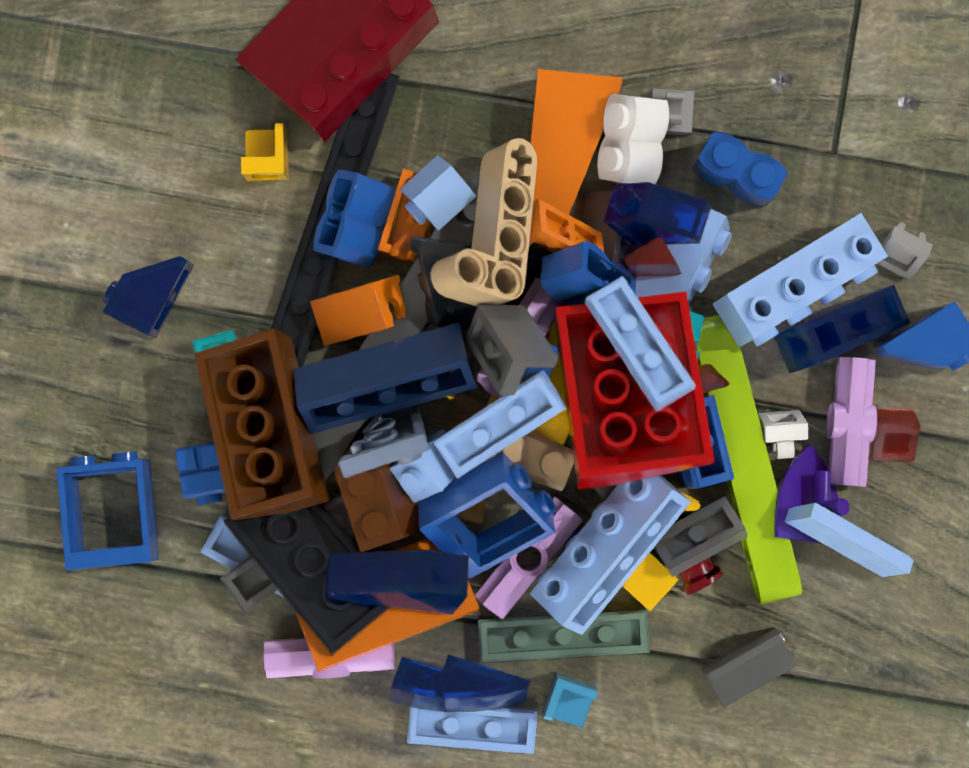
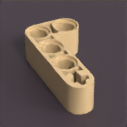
M516 138L488 151L483 156L480 168L472 248L441 259L433 265L431 281L439 294L478 307V305H499L514 300L523 293L537 171V154L528 141Z

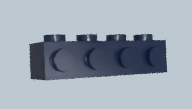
M460 322L294 369L297 408L311 434L477 388L470 348L465 340Z

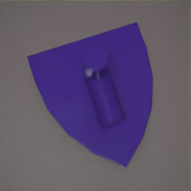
M810 444L792 460L783 475L776 498L774 537L823 544L785 523L790 508L817 503L840 517L849 512L848 501L844 498H838L835 484H831V472L828 471L825 463Z

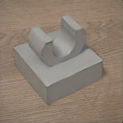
M653 88L651 98L667 100L669 124L666 134L690 136L693 122L694 91Z
M901 222L897 227L894 226L881 245L888 257L877 264L911 280L929 257L933 245L926 242V235L922 232L916 237L904 231L906 224Z

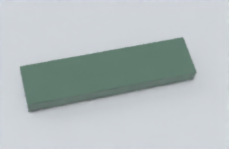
M646 609L602 611L583 635L563 627L552 615L478 619L480 663L650 653Z

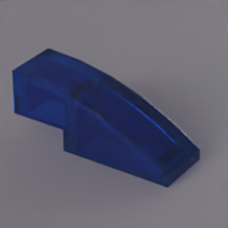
M450 654L447 656L443 670L402 657L390 688L391 702L417 709L440 712H478L501 709L524 703L528 695L530 680Z

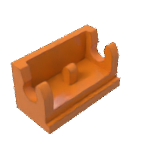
M403 169L378 251L381 256L413 265L418 258V254L411 249V237L430 238L433 226L428 221L420 225L404 207L409 200L400 189L416 173Z
M539 198L533 203L529 246L532 243H536L555 253L586 241L595 244L604 252L601 232Z
M399 274L310 301L324 346L393 327L394 323L392 313L389 310V302L393 305L396 318H405L406 306L399 283H401Z

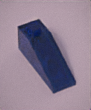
M892 285L785 329L775 336V340L790 374L821 364L910 324L895 285Z
M431 550L330 554L326 598L453 615L468 595L469 556Z

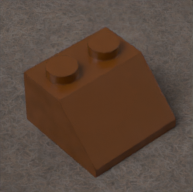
M396 461L346 478L343 477L340 467L334 469L360 552L421 532L419 530L418 502L413 503L389 469Z

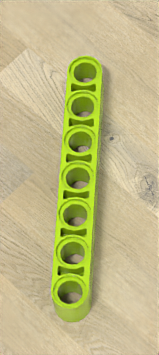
M719 314L703 319L701 334L696 350L700 351L698 365L703 395L715 396L735 478L726 481L732 508L746 528L748 537L741 540L756 599L760 605L802 595V584L790 539L774 537L775 507L778 490L741 347H738Z

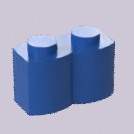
M713 132L692 167L696 174L704 181L718 187H729L732 193L741 201L757 207H766L775 198L788 174L784 166L776 159L762 153H750L749 149L740 140L721 132Z
M338 169L329 186L326 211L322 215L315 232L314 251L351 264L370 268L379 255L378 247L382 238V227L387 221L395 196L394 187L359 173Z
M584 241L542 257L540 283L543 289L554 299L560 302H568L569 306L585 304L586 297L622 276L634 294L636 290V280L623 265L613 261L610 262L605 253L593 243Z

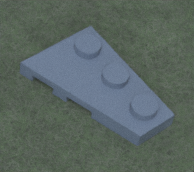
M418 405L375 416L363 431L365 439L355 441L350 447L352 455L343 456L338 463L343 477L346 478L397 461V464H407L421 458L422 452L429 450Z

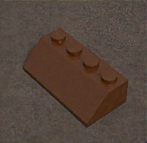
M273 328L194 353L231 520L289 513L330 501L314 433H310L297 408L294 369L298 368L292 338Z

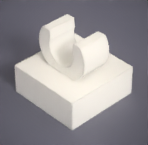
M800 410L758 413L764 440L766 443L772 442V451L776 452V458H794V440L808 439V423Z

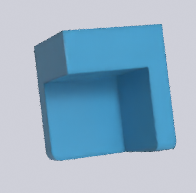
M555 672L542 710L543 718L549 721L555 718L583 728L592 700L597 698L599 692L597 687Z

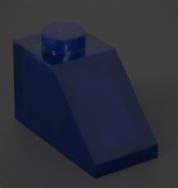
M650 182L615 184L603 222L632 245L700 244L712 205L706 200Z
M178 256L122 274L119 281L114 280L105 292L103 303L106 306L103 313L156 339L194 264Z

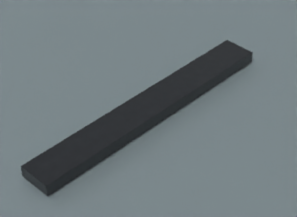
M392 73L337 130L271 329L275 328L292 338L298 367H302L305 364L317 328V322L310 301L328 296L339 263L337 258L314 251L315 232L322 215L326 211L329 186L338 169L368 176L400 80V76Z

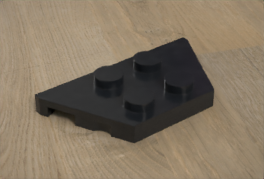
M411 237V249L418 254L422 273L417 275L420 288L426 297L424 306L428 323L440 328L460 322L462 329H469L477 306L439 294L432 284L431 270L437 261L463 250L471 249L472 242ZM529 247L523 293L518 298L499 305H520L534 279H540L542 257L550 255L552 252L546 248Z

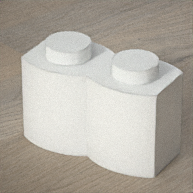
M611 94L604 111L605 138L600 146L597 163L599 179L619 183L655 185L663 164L661 142L665 137L669 124L667 100Z

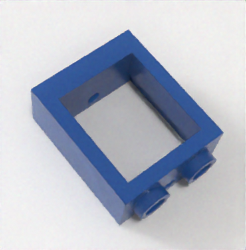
M137 451L111 454L112 462L96 464L95 456L69 458L70 466L56 468L65 570L145 563L159 560L150 459H138ZM136 471L142 544L85 550L78 477Z
M504 452L475 467L458 479L452 480L441 492L418 501L419 530L470 579L555 533L553 514L556 512V507L553 499L547 491H540L531 482L525 468L521 464L515 465ZM502 489H505L523 508L520 512L478 535H475L456 516Z

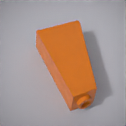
M538 69L530 144L537 154L533 203L539 198L566 214H570L604 131L603 121L607 101L611 94H619L622 86V77Z

